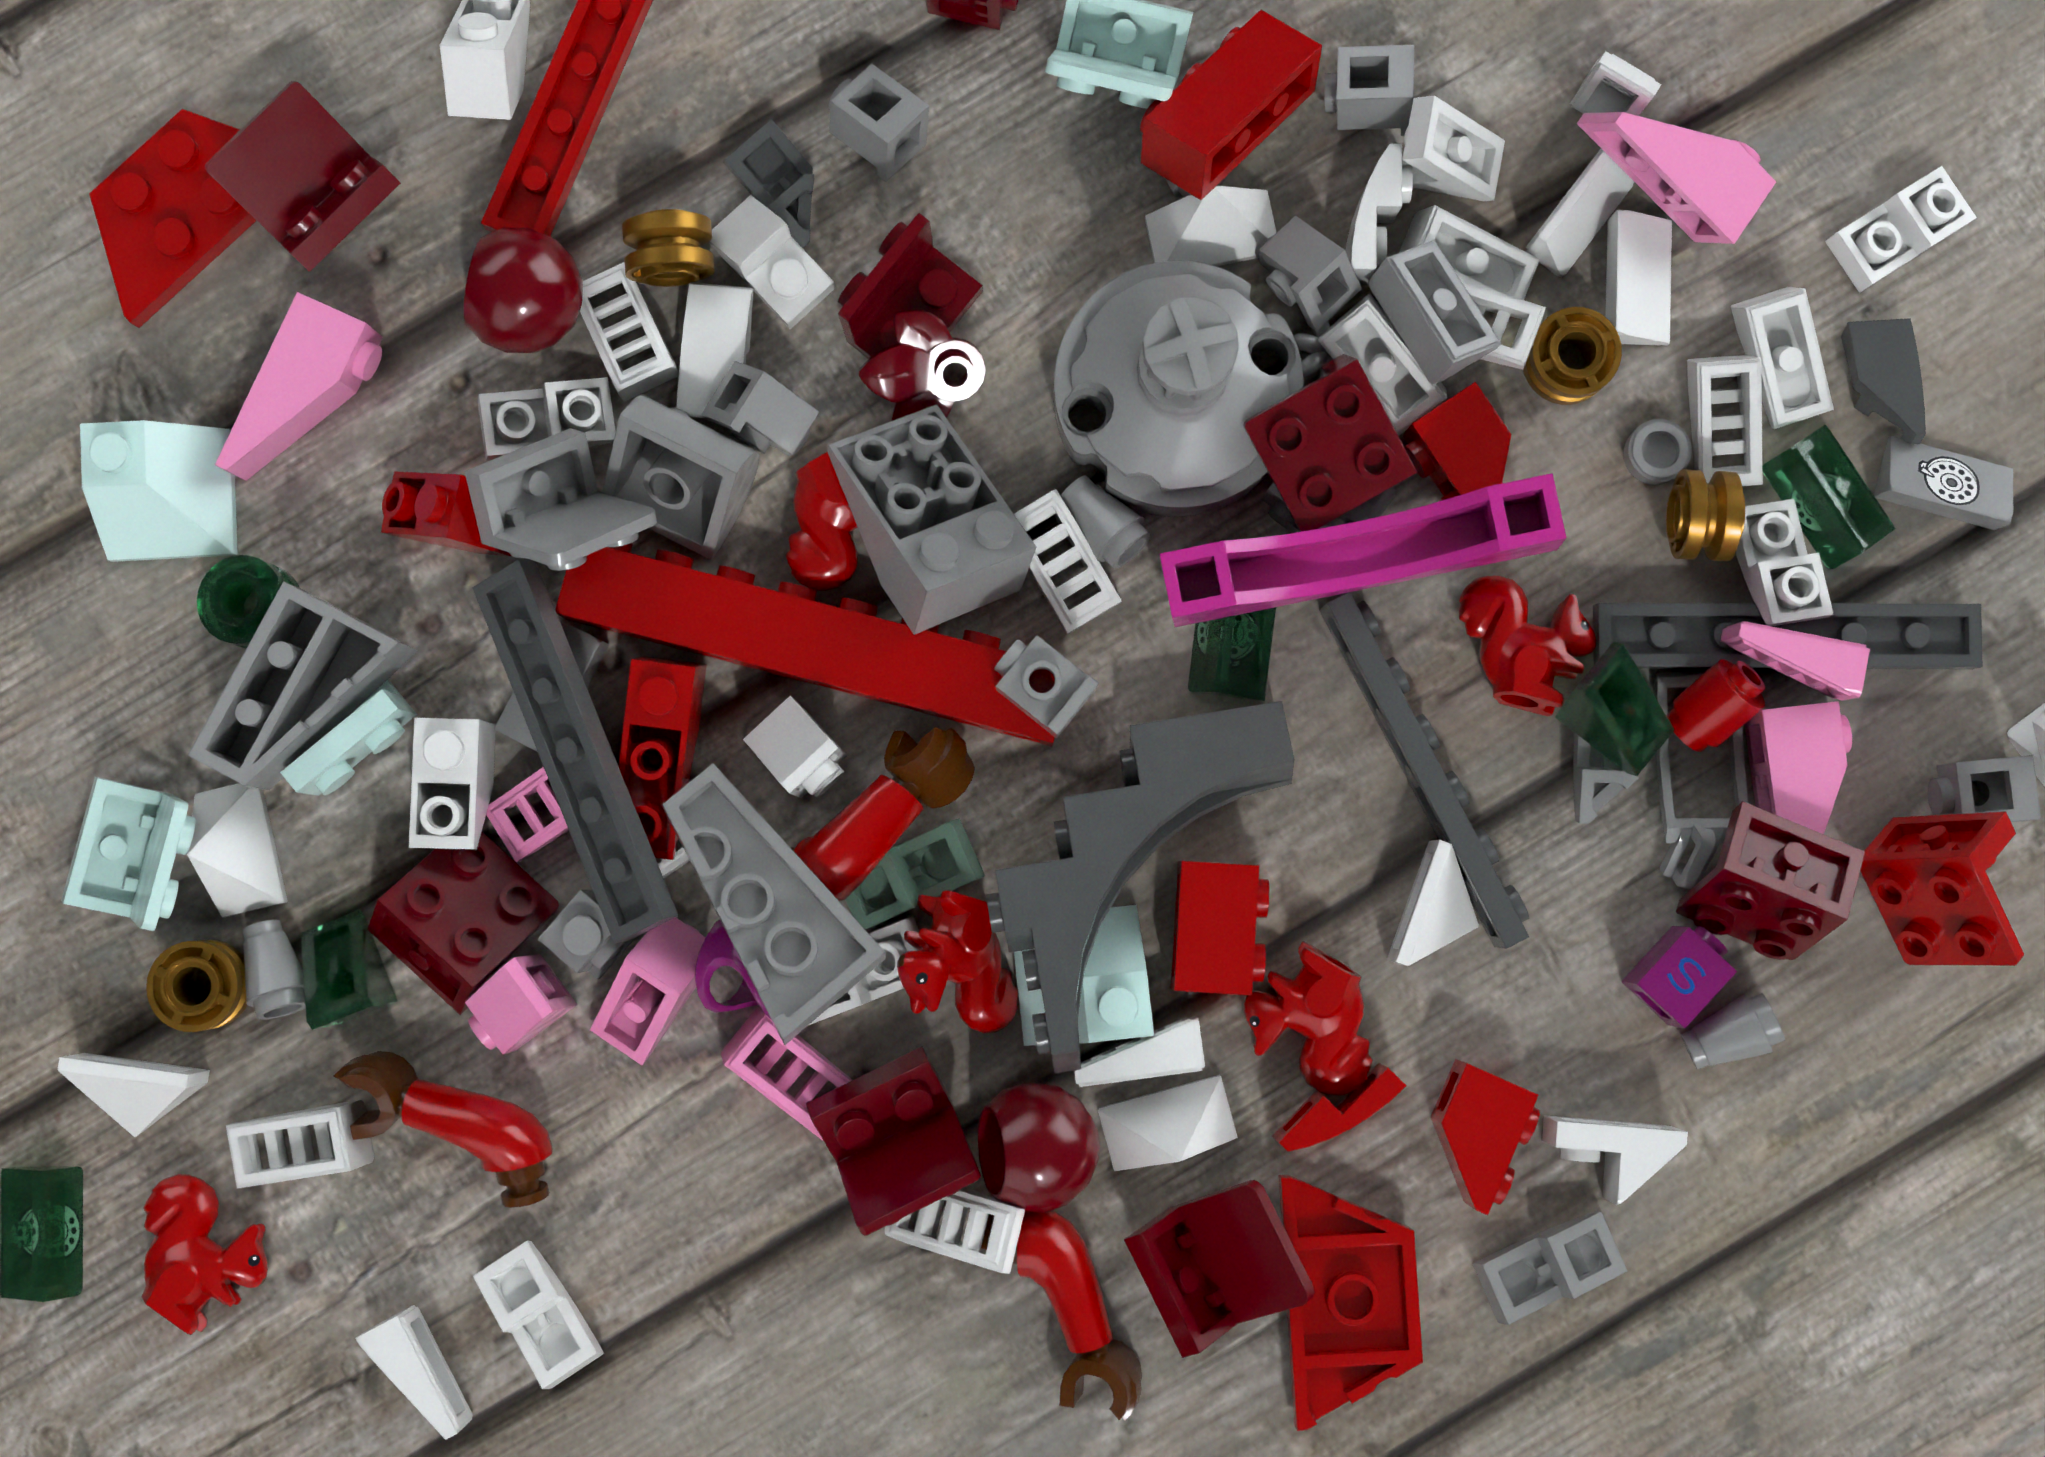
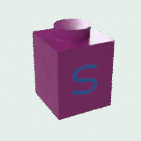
M1671 926L1621 982L1667 1025L1685 1029L1737 971L1723 959L1728 952L1727 948L1708 930L1701 926H1697L1694 931L1690 927Z

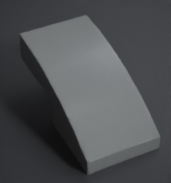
M1594 1211L1551 1227L1472 1263L1497 1322L1510 1325L1562 1297L1575 1299L1627 1272L1601 1211Z

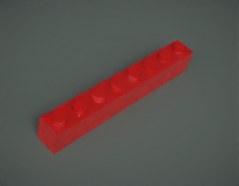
M633 543L618 547L602 548L587 555V561L581 566L566 570L555 611L566 620L1046 746H1053L1055 739L1053 735L996 691V685L1003 676L996 672L994 668L1007 652L999 649L1000 638L977 631L964 630L962 639L939 634V625L914 635L903 618L901 623L876 617L878 607L866 602L841 598L839 607L816 602L817 591L801 585L780 581L778 591L753 585L756 575L740 569L719 565L716 575L692 569L694 559L675 552L657 549L655 559L631 553ZM1038 669L1031 674L1029 684L1034 691L1046 693L1054 687L1055 679L1048 670Z

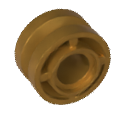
M662 209L630 217L622 223L623 243L636 249V251L624 258L625 276L629 280L651 286L674 287L688 285L690 282L703 280L714 274L713 253L700 247L712 239L711 220L707 216L685 210Z
M1585 307L1561 309L1547 317L1539 327L1523 369L1526 380L1539 396L1552 403L1573 405L1584 402L1599 392L1615 376L1622 357L1620 337L1613 324L1595 310ZM1569 343L1578 347L1584 355V368L1575 370L1564 365L1558 354L1559 344Z
M1680 470L1670 491L1666 508V533L1673 557L1676 559H1695L1701 548L1704 547L1709 560L1730 561L1736 553L1745 523V498L1739 475L1736 472L1716 471L1709 483H1707L1701 470Z
M218 940L185 941L167 948L156 958L148 973L146 992L151 1009L167 1026L183 1032H198L230 1024L247 1007L244 956L235 947ZM199 968L207 973L211 981V991L204 1002L198 1001L190 990L191 977Z

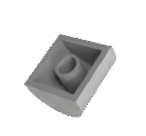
M639 395L626 406L619 416L602 493L654 508L657 523L648 529L712 560L728 537L746 502L757 473L759 453L749 448L738 438L725 436L691 419L681 409L669 408L645 395Z

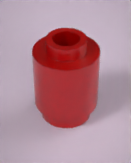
M1720 659L1674 699V708L1666 716L1668 724L1676 736L1694 751L1702 752L1708 746L1718 747L1765 707V700L1761 694L1765 690V684L1757 672L1745 662L1737 661L1733 664L1728 660Z

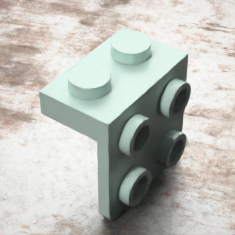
M1067 0L1057 47L1047 59L1045 72L1058 76L1056 86L1059 88L1092 95L1094 94L1095 87L1101 86L1121 91L1119 101L1122 103L1148 109L1155 100H1168L1173 90L1176 89L1194 12L1145 0Z
M388 679L353 713L280 773L296 793L318 796L321 793L328 795L344 785L354 775L353 767L371 752L373 754L380 753L395 743L405 732L403 726L415 717L417 713Z
M95 777L61 902L71 906L130 917L140 929L154 931L159 917L169 919L171 916L179 884L178 880L170 879L176 853L187 854L193 838L196 818L187 815L188 803L173 794Z

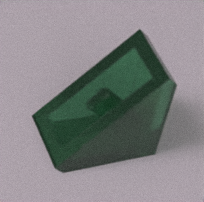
M1613 642L1575 687L1555 716L1556 719L1627 774L1634 776L1640 774L1675 730L1626 647L1618 642Z
M361 910L301 933L306 1022L312 1030L339 1025L397 1002L373 935L367 930V919Z

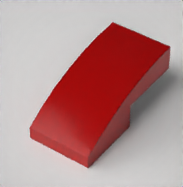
M1378 1063L1367 1074L1368 1078L1357 1090L1350 1092L1336 1107L1324 1095L1315 1091L1272 1137L1288 1152L1327 1141L1371 1117L1396 1097L1407 1085L1388 1067Z

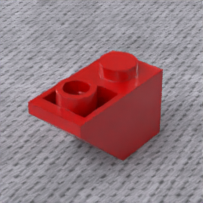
M1476 382L1413 422L1402 435L1408 443L1404 448L1417 474L1422 478L1430 476L1442 493L1443 497L1439 501L1484 487L1502 484L1512 434Z
M394 471L392 483L388 486L383 496L382 512L384 519L381 533L478 554L511 556L509 552L482 544L466 476L461 474Z
M1455 1059L1432 1112L1431 1120L1463 1201L1476 1211L1488 1215L1493 1202L1500 1205L1511 1188L1515 1170L1509 1167L1518 1143L1526 1145L1536 1129L1540 1110L1535 1108L1534 1105L1539 1095Z

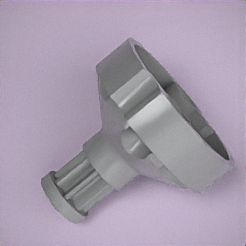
M1166 261L1140 266L1127 271L1106 283L1083 304L1069 324L1061 341L1054 373L1053 403L1055 419L1064 447L1072 462L1078 465H1095L1105 477V492L1130 509L1156 516L1186 517L1209 513L1241 499L1269 474L1244 429V422L1303 388V369L1298 346L1284 317L1274 313L1265 315L1250 301L1251 284L1238 275L1222 268L1192 261ZM1262 349L1274 351L1283 362V371L1276 375H1268L1262 372L1251 359L1252 353ZM1080 405H1091L1102 413L1104 423L1095 431L1083 432L1072 426L1069 414Z

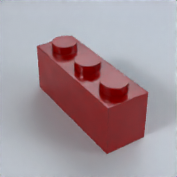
M1260 10L1241 28H1233L1222 41L1220 48L1204 63L1198 62L1194 64L1185 74L1181 84L1173 90L1168 100H1155L1148 107L1140 124V132L1143 133L1140 163L1199 200H1202L1315 92L1322 45L1265 11Z

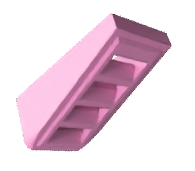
M1746 621L1727 626V628L1722 630L1720 642L1833 699L1841 701L1859 698L1862 694L1870 648H1866L1864 644Z
M544 767L493 801L487 809L486 815L516 863L521 862L569 831L556 796L549 786L550 781ZM538 792L555 819L547 826L544 825L528 797ZM516 805L534 832V835L525 841L506 812Z
M760 1006L755 1009L720 1054L723 1064L823 1141L810 1119L806 1103L812 1101L828 1081L838 1088L852 1081L850 1077L799 1035H796L784 1045L772 1020L763 1012ZM768 1033L774 1039L757 1060L752 1063L747 1057ZM787 1049L795 1055L774 1080L771 1079L767 1073ZM809 1065L816 1071L793 1097L787 1090Z

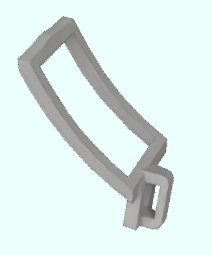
M1704 669L1655 672L1654 678L1655 746L1659 800L1665 843H1671L1660 865L1662 875L1672 877L1677 886L1690 890L1702 880L1719 844L1724 842L1730 818H1675L1670 773L1668 721L1666 717L1668 714L1667 688H1688L1707 671ZM1743 726L1729 737L1735 808L1742 801L1749 803L1744 762ZM1691 837L1696 846L1687 864L1681 863L1680 860Z

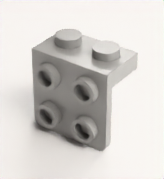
M569 428L464 471L482 544L509 552L511 556L516 558H527L548 565V568L551 570H569L581 566L587 561V555L605 547H618L630 544L639 538L638 532L650 528L657 523L654 508L598 492L586 434L579 430Z

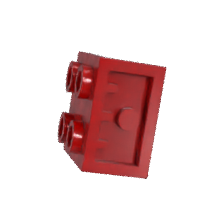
M2006 811L1893 817L1864 850L1865 854L1860 871L1904 962L1908 965L2015 966L2023 958L2024 952L1986 873V870L1995 863L1996 857L2016 834Z

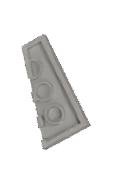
M714 763L663 803L664 811L784 1045L886 959L885 951Z

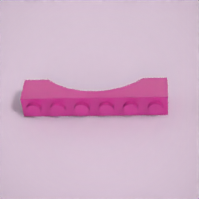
M1553 473L1484 487L1425 506L1353 523L1283 535L1224 540L1160 553L1159 555L1174 627H1180L1556 551L1567 537Z

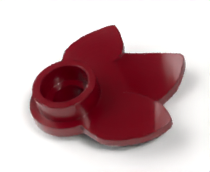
M906 310L894 314V329L898 344L874 354L859 368L858 372L862 382L872 392L890 402H896L892 414L893 421L934 405H938L947 418L955 401L967 399L979 390L985 378L986 368L978 348L965 339L952 338L941 318L924 310ZM957 362L966 367L964 375L958 380H948L943 376V370L950 363Z

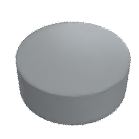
M1666 419L1650 420L1640 425L1628 436L1623 449L1624 462L1628 471L1637 480L1650 485L1664 484L1676 478L1679 471L1686 469L1692 452L1691 442L1686 432L1678 424Z

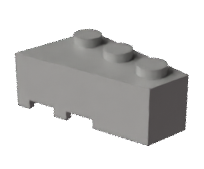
M283 581L189 751L188 756L244 786L270 790L283 778L280 773L353 713L418 650L319 597Z

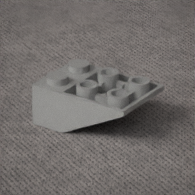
M938 405L928 407L828 445V455L880 584L914 635L1022 589L1036 550V545Z

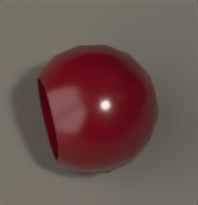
M503 227L481 237L473 252L467 276L464 296L465 325L482 343L506 353H536L558 344L576 324L582 306L583 280L573 256L556 239L530 228Z
M1023 1083L1004 1089L984 1107L978 1123V1154L981 1172L987 1190L995 1199L1023 1208L1025 1211L1045 1213L1066 1206L1090 1183L1100 1156L1098 1129L1095 1121L1081 1101L1059 1086Z

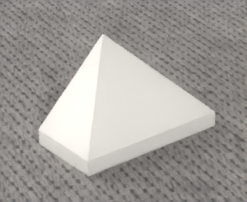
M1216 186L1202 200L1190 194L1145 215L1154 263L1192 261L1217 267L1259 258V249L1271 236L1277 233L1268 191L1260 189Z
M238 783L196 793L192 817L196 818V823L187 856L222 917H229L287 903L288 900L263 789L247 787Z
M1442 840L1428 842L1387 957L1388 961L1399 965L1410 966L1479 927L1453 846L1448 842Z
M88 1053L59 1057L58 1071L134 1137H137L206 1085L210 1070Z
M1221 1075L1097 1108L1114 1171L1180 1162L1238 1138Z

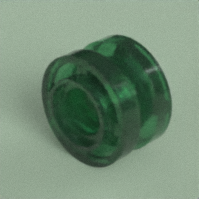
M249 555L231 556L216 563L202 579L197 594L199 618L207 631L217 639L246 649L283 581L298 588L300 587L291 574L278 566ZM257 591V605L253 612L245 617L244 603L252 592Z

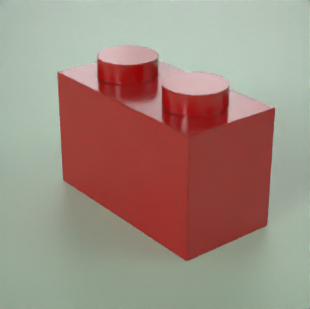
M1178 861L1170 984L1172 990L1252 996L1253 982L1264 981L1266 945L1264 943H1255L1256 918H1267L1270 887L1269 879H1259V865Z

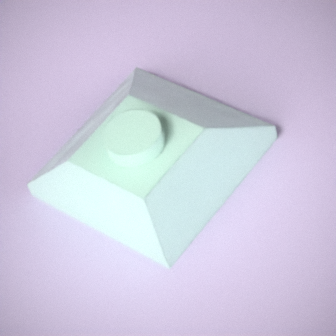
M147 420L80 424L82 489L107 560L119 562L238 555L235 475L215 465L231 429Z
M1137 905L1111 907L1100 925L1084 971L1078 1014L1079 1043L1154 1036L1147 968ZM1035 948L1014 952L1024 1046L1036 1045L1032 1015L1045 1013L1041 989L1028 991L1022 957L1023 951L1035 950Z

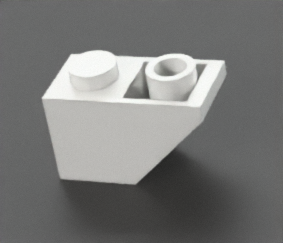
M530 0L461 1L440 43L448 116L511 120L524 90Z
M789 696L743 739L789 794L802 798L807 793L818 798L844 774V770L838 764L847 754L792 696Z
M414 718L409 848L477 850L493 791L496 733L494 728L496 724L480 719Z

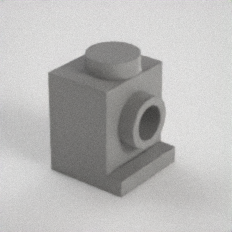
M1414 45L1338 47L1337 73H1325V112H1337V129L1401 128V136H1405L1414 98Z
M872 63L854 80H844L833 92L828 105L830 110L829 133L877 167V176L885 182L926 145L929 105Z
M1296 215L1259 249L1260 263L1271 273L1266 278L1270 289L1288 306H1292L1297 302L1308 326L1316 332L1362 290L1346 251Z
M734 361L701 415L711 422L733 430L732 434L736 438L765 454L769 446H772L791 456L805 445L810 434V426L819 411L766 372Z
M1038 635L1035 636L1028 646L1017 639L994 668L996 672L1003 676L996 685V691L1056 739L1095 692L1099 684ZM1038 669L1048 670L1054 676V687L1046 693L1034 691L1029 684L1031 674Z
M2033 755L1937 765L1938 778H1932L1928 784V801L1934 815L2006 811L2011 822L2041 819ZM1972 783H1974L1980 791L1979 800L1975 805L1973 799Z
M580 890L538 938L542 944L574 972L582 973L588 971L596 979H600L634 940L614 944L593 890Z

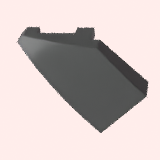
M771 119L725 158L723 163L756 200L779 216L788 225L791 237L804 248L810 242L811 202L814 185L813 168Z
M1911 318L1848 322L1841 335L1853 389L1861 393L1854 408L1866 416L1876 412L1904 431L1900 437L1910 445L1920 444L1926 434L1925 406L1920 362Z

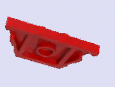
M181 109L89 193L123 315L136 327L140 328L257 221L205 170V164L240 129Z
M1278 1175L1281 1222L1315 1291L1314 1297L1306 1304L1287 1310L1294 1426L1297 1431H1304L1317 1425L1316 1420L1348 1401L1353 1404L1370 1394L1379 1383L1387 1378H1397L1423 1363L1415 1235L1413 1229L1293 1176Z

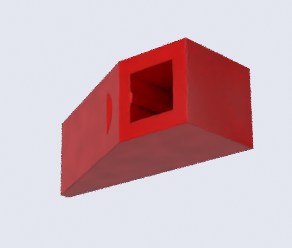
M642 656L631 659L619 769L655 858L673 860L675 858L678 837L664 811L663 803L689 783L700 726L707 664Z

